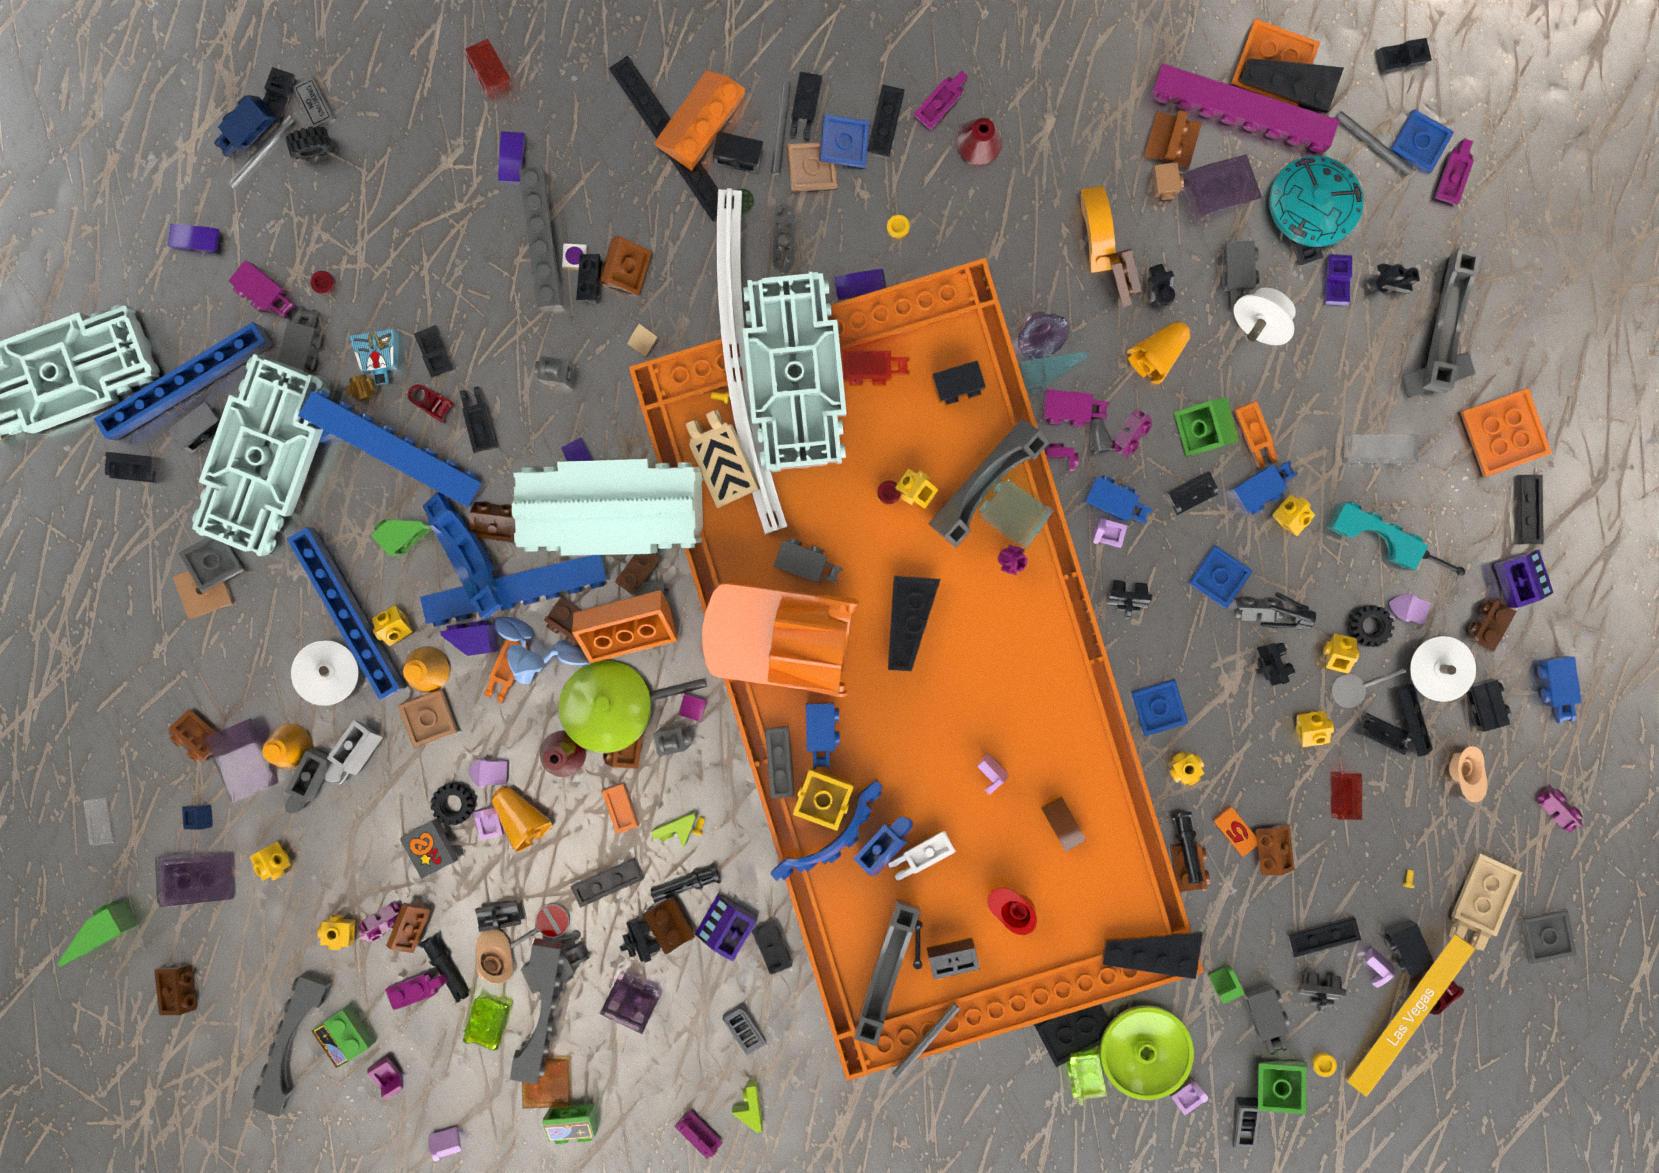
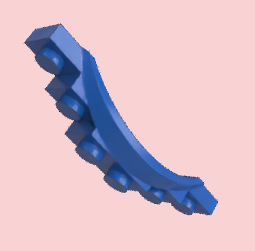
M437 492L422 506L428 516V522L451 561L471 604L475 606L481 618L488 619L503 606L495 591L499 586L491 573L494 567L476 533L468 530L460 513L453 512L445 495Z
M875 779L859 793V801L854 818L835 840L817 852L805 857L791 859L788 855L771 870L770 875L776 881L780 878L785 880L793 873V866L800 873L804 869L808 872L820 861L825 864L828 861L833 863L841 856V849L846 845L850 848L859 840L857 835L860 834V830L858 827L871 816L869 814L871 807L866 802L869 800L874 802L881 796L882 784Z

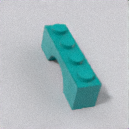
M1353 501L1339 504L1327 528L1346 538H1354L1365 530L1374 531L1380 534L1388 545V560L1407 570L1417 569L1429 546L1422 542V537L1414 533L1408 535L1402 532L1403 528L1392 522L1387 524L1381 521L1382 517L1371 511L1369 514L1362 511V506Z

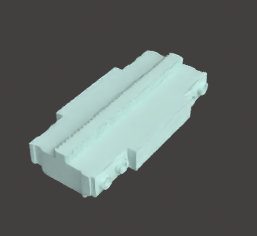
M809 272V274L762 278V280L755 282L747 280L748 287H743L744 301H749L750 311H746L747 325H752V328L743 329L752 425L762 424V428H757L758 441L764 444V452H760L761 466H766V471L780 472L782 469L823 466L828 463L841 464V458H846L845 445L840 444L839 435L843 434L842 420L838 421L837 417L846 416L847 413L837 320L827 319L832 317L831 305L826 303L825 294H829L828 279H823V273Z
M118 304L111 307V311L105 313L96 312L88 316L79 312L0 341V440L2 439L1 435L7 433L14 435L24 431L34 434L120 402L117 394H127L132 391V387L137 385L145 387L153 383L154 379L160 378L158 366L154 363L151 355L152 348L150 342L144 336L140 322L136 319L135 308L125 304Z
M253 354V357L248 360L246 370H248L246 377L241 381L238 388L240 394L229 395L200 476L199 482L207 485V487L203 489L200 495L201 504L193 515L192 521L194 524L192 529L196 530V533H199L201 536H208L245 552L253 551L258 556L269 555L275 548L276 540H274L276 532L282 528L284 522L282 516H291L294 513L323 429L299 417L298 414L312 390L317 392L318 389H321L330 394V382L319 375H312L279 361L269 360L264 355Z
M654 459L557 462L558 467H543L544 472H536V467L521 468L522 472L513 473L516 487H514L515 501L512 504V516L515 519L516 527L514 543H516V547H524L525 551H539V547L546 546L547 551L561 550V556L657 553V544L659 549L672 548V544L680 543L681 548H695V543L702 542L700 532H702L703 478L700 467H692V462L678 463V468H670L669 463H657L654 466Z

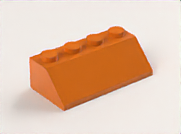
M706 70L656 139L654 145L692 171L717 137L718 131L722 130L744 99L745 88L726 75Z
M661 590L574 612L572 633L590 663L677 641L670 607Z

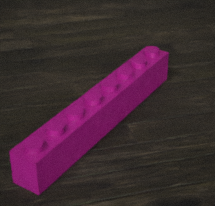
M1163 63L1157 72L1150 96L1155 97L1157 102L1164 104L1171 102L1177 104L1179 109L1186 111L1193 109L1199 111L1201 116L1208 118L1212 116L1221 118L1223 123L1230 125L1234 123L1243 125L1245 130L1252 132L1258 130L1265 132V135L1270 138L1278 139L1280 137L1287 139L1289 144L1296 146L1302 144L1317 153L1326 152L1331 147L1339 124L1338 119Z

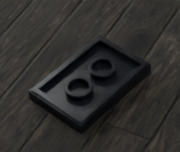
M1099 1004L1039 1022L1034 1026L1055 1066L1058 1067L1100 1045L1103 1033L1110 1020L1102 1005Z

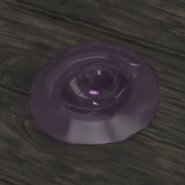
M1042 311L1034 312L1024 322V328L1018 336V346L1025 357L1032 359L1050 357L1061 349L1068 338L1070 324L1062 316L1056 314L1048 315Z

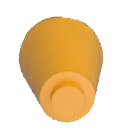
M1173 322L1133 345L1127 351V354H1131L1128 360L1135 371L1143 378L1146 376L1152 378L1151 383L1160 384L1166 378L1191 338L1189 327L1183 322Z
M420 647L407 656L404 662L403 674L407 683L413 689L429 693L445 685L450 675V666L445 654L434 647Z
M284 724L278 726L270 733L263 746L262 753L264 758L275 766L285 770L297 769L305 751L313 748V741L303 727L297 724Z
M501 787L493 793L494 798L491 802L507 838L516 852H521L533 845V840L536 838L541 839L552 827V822L548 817L510 787Z

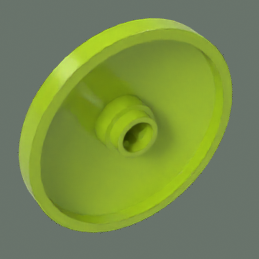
M597 661L583 666L568 679L559 699V717L565 732L576 744L592 752L612 753L630 746L643 734L651 717V695L641 676L629 666L616 661Z
M1142 1005L1121 1012L1109 1023L1100 1043V1060L1109 1081L1120 1092L1139 1100H1155L1170 1095L1185 1082L1192 1069L1194 1047L1188 1030L1174 1014L1160 1007Z

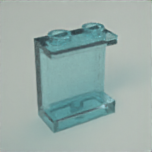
M1009 478L1004 482L1000 479L992 490L996 494L991 501L986 499L979 508V511L982 512L979 518L1023 549H1027L1054 510L1047 505H1043L1019 488Z

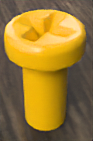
M712 392L711 399L724 401V404H728L730 395L728 392L725 394Z
M699 817L695 830H692L691 833L702 836L701 830L705 819Z
M1407 870L1406 882L1403 883V887H1415L1413 885V870Z

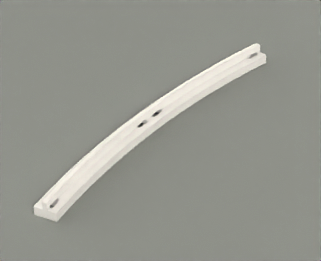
M727 188V190L718 189L717 281L725 369L738 439L760 486V489L752 494L764 532L768 534L788 526L778 499L771 471H766V466H761L760 452H764V444L758 441L757 428H760V425H752L743 339V329L745 327L741 283L742 191L732 190V188ZM725 196H727L726 209H724ZM732 197H734V209H731ZM737 344H739L740 357H738ZM729 345H732L733 358H731ZM739 367H742V372H743V380H742V381H741V374H740V368H739ZM732 368H735V374H736V381H735V382H734V376H733V369H732ZM774 511H775L776 517H777L778 522H779L778 525L776 524V521H775V517H774V514H773ZM766 514L769 515L772 527L769 525Z

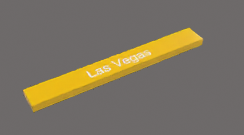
M1457 934L1453 936L1347 1082L1365 1097L1370 1094L1476 950L1473 945Z

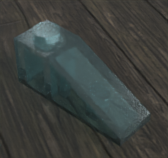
M1090 351L1020 361L1018 365L1026 391H1029V394L1043 392L1042 388H1046L1088 358Z

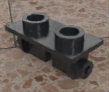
M580 254L577 301L597 303V299L600 298L598 278H600L601 264H603L600 254Z

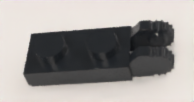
M800 71L791 116L790 136L795 137L797 134L798 120L806 122L803 133L804 139L810 138L812 123H814L822 75Z
M479 386L474 387V395L477 401V405L470 406L466 390L460 391L463 404L462 411L474 454L497 448L487 406L484 403Z

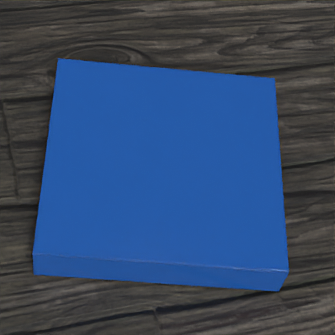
M1414 109L1390 150L1418 168L1431 173L1454 131Z
M824 114L819 161L864 168L866 166L870 121Z
M1213 545L1188 583L1227 609L1253 570L1218 546Z
M1175 679L1130 692L1144 737L1188 724Z

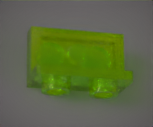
M489 996L475 998L471 1005L468 1024L464 1030L463 1042L466 1044L475 1043L491 1051L498 1050L510 1005Z
M1099 1050L1072 1053L1071 1063H1067L1069 1077L1074 1079V1084H1071L1073 1098H1078L1079 1106L1084 1105V1099L1107 1096Z

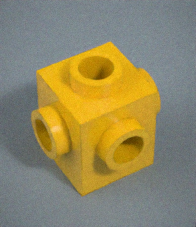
M910 469L906 471L895 487L902 493L901 499L910 505L915 502L924 509L938 491L929 482L930 477L920 470L915 473Z
M1290 494L1272 516L1281 527L1298 536L1310 524L1315 514L1310 509L1311 504L1303 497L1298 499Z
M396 604L372 618L375 627L373 629L374 635L379 641L383 640L388 646L412 633L407 616Z
M1334 633L1331 640L1326 641L1323 654L1326 655V668L1349 674L1360 654V649H1357V639Z
M1325 711L1297 715L1296 732L1302 747L1330 743L1334 726L1332 720L1327 718Z
M1182 751L1172 757L1173 760L1168 763L1171 767L1169 772L1176 783L1179 781L1183 785L1188 784L1191 786L1201 780L1200 776L1205 774L1202 770L1204 764L1198 754L1194 756L1189 751L1186 753ZM1191 765L1193 770L1186 773L1185 768Z
M278 841L249 857L254 865L255 873L261 877L262 881L269 877L275 880L285 874L284 869L291 866L288 854L282 850Z
M330 915V918L322 921V924L318 927V938H321L320 945H327V948L331 950L349 947L354 943L356 920L344 919L343 915Z

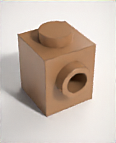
M1178 162L1155 165L1152 168L1154 198L1161 197L1162 200L1175 198V195L1181 191V187H1184V177L1182 173H1179Z

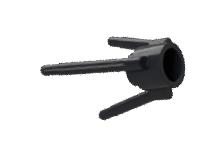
M1276 592L1275 595L1298 609L1291 611L1274 605H1270L1269 608L1293 616L1292 621L1295 624L1261 623L1262 627L1302 631L1303 628L1311 629L1314 626L1316 612L1309 610V606L1302 605Z

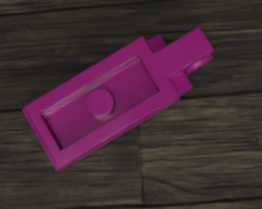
M961 70L954 79L951 77L944 79L917 109L914 116L929 130H932L964 92L962 85L967 81L968 75Z
M1464 138V140L1460 141L1458 149H1452L1434 198L1453 205L1459 204L1474 163V155L1469 154L1473 144L1472 140Z
M427 972L389 986L385 991L394 1011L432 997L438 993L437 988L443 986L448 980L445 973L432 978L431 973L428 974Z

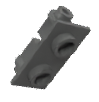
M1245 596L1242 599L1235 598L1238 609H1235V618H1239L1240 621H1256L1257 613H1261V621L1278 622V620L1283 619V613L1269 608L1270 605L1285 608L1282 601L1277 598L1255 599L1250 596Z

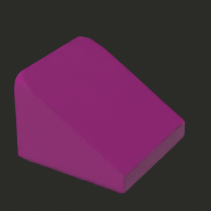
M684 693L678 715L700 722L707 700Z

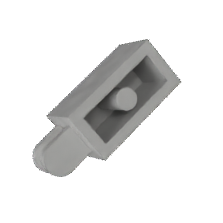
M353 720L327 757L332 763L324 774L325 780L339 785L343 783L349 773L357 775L383 737L368 725Z

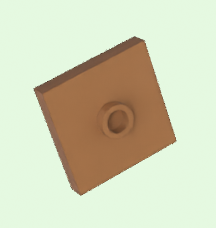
M821 142L787 144L786 151L791 192L830 190L838 187L835 164L819 161Z
M189 571L172 576L188 619H194L234 603L226 581L201 593Z
M443 689L398 705L413 748L458 732Z

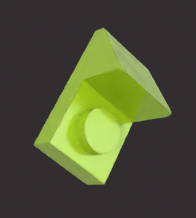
M696 811L654 828L651 831L654 840L659 838L661 841L674 837L673 832L676 831L684 848L697 817Z
M748 1081L746 1089H743L744 1104L748 1103L749 1105L732 1107L731 1113L755 1132L761 1133L763 1124L757 1081Z

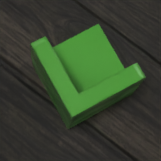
M1229 965L1208 974L1223 1004L1245 994L1234 970Z

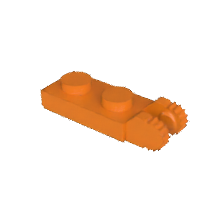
M1257 401L1233 410L1259 469L1265 467L1264 460L1259 449L1266 447L1269 460L1272 463L1278 462V457L1273 447L1274 442Z
M505 640L489 676L490 681L484 696L490 697L496 682L501 683L503 687L498 694L497 701L503 703L509 687H512L515 680L507 660V650L512 645H521L520 640ZM526 643L525 648L528 650L530 645Z

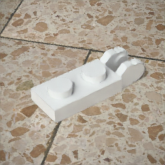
M943 830L904 851L902 855L892 859L888 865L891 868L898 866L905 860L908 861L910 867L899 871L895 875L898 881L912 873L920 872L956 851Z

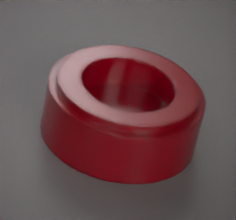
M317 271L312 275L310 284L315 292L326 295L334 290L335 279L326 271Z
M885 481L880 484L877 494L881 502L893 504L898 501L901 492L895 488L897 486L896 482Z

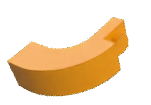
M1104 186L1080 189L1081 211L1088 233L1091 273L1112 270L1108 255L1116 253L1115 236Z

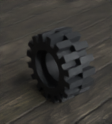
M311 126L308 129L301 128L300 131L295 130L285 137L291 158H301L302 160L309 157L310 159L313 156L318 157L321 156L320 154H326L327 151L332 149L328 131L325 127L320 128V126H316L313 128Z
M1364 605V607L1357 608L1358 610L1351 614L1353 617L1349 618L1348 622H1351V624L1348 626V630H1351L1350 636L1356 638L1357 643L1368 647H1378L1382 643H1387L1388 637H1392L1391 630H1394L1395 627L1392 626L1394 620L1390 618L1389 615L1391 614L1389 611H1385V608L1376 605ZM1368 617H1374L1379 622V630L1373 635H1368L1363 629V623Z
M453 782L438 788L433 794L434 797L431 798L432 806L430 808L434 811V818L437 817L440 823L444 822L448 826L450 824L453 826L467 820L473 813V806H475V801H473L474 794L469 792L471 791L469 787L465 788L464 784ZM450 795H455L461 800V808L456 813L449 812L445 808V799Z

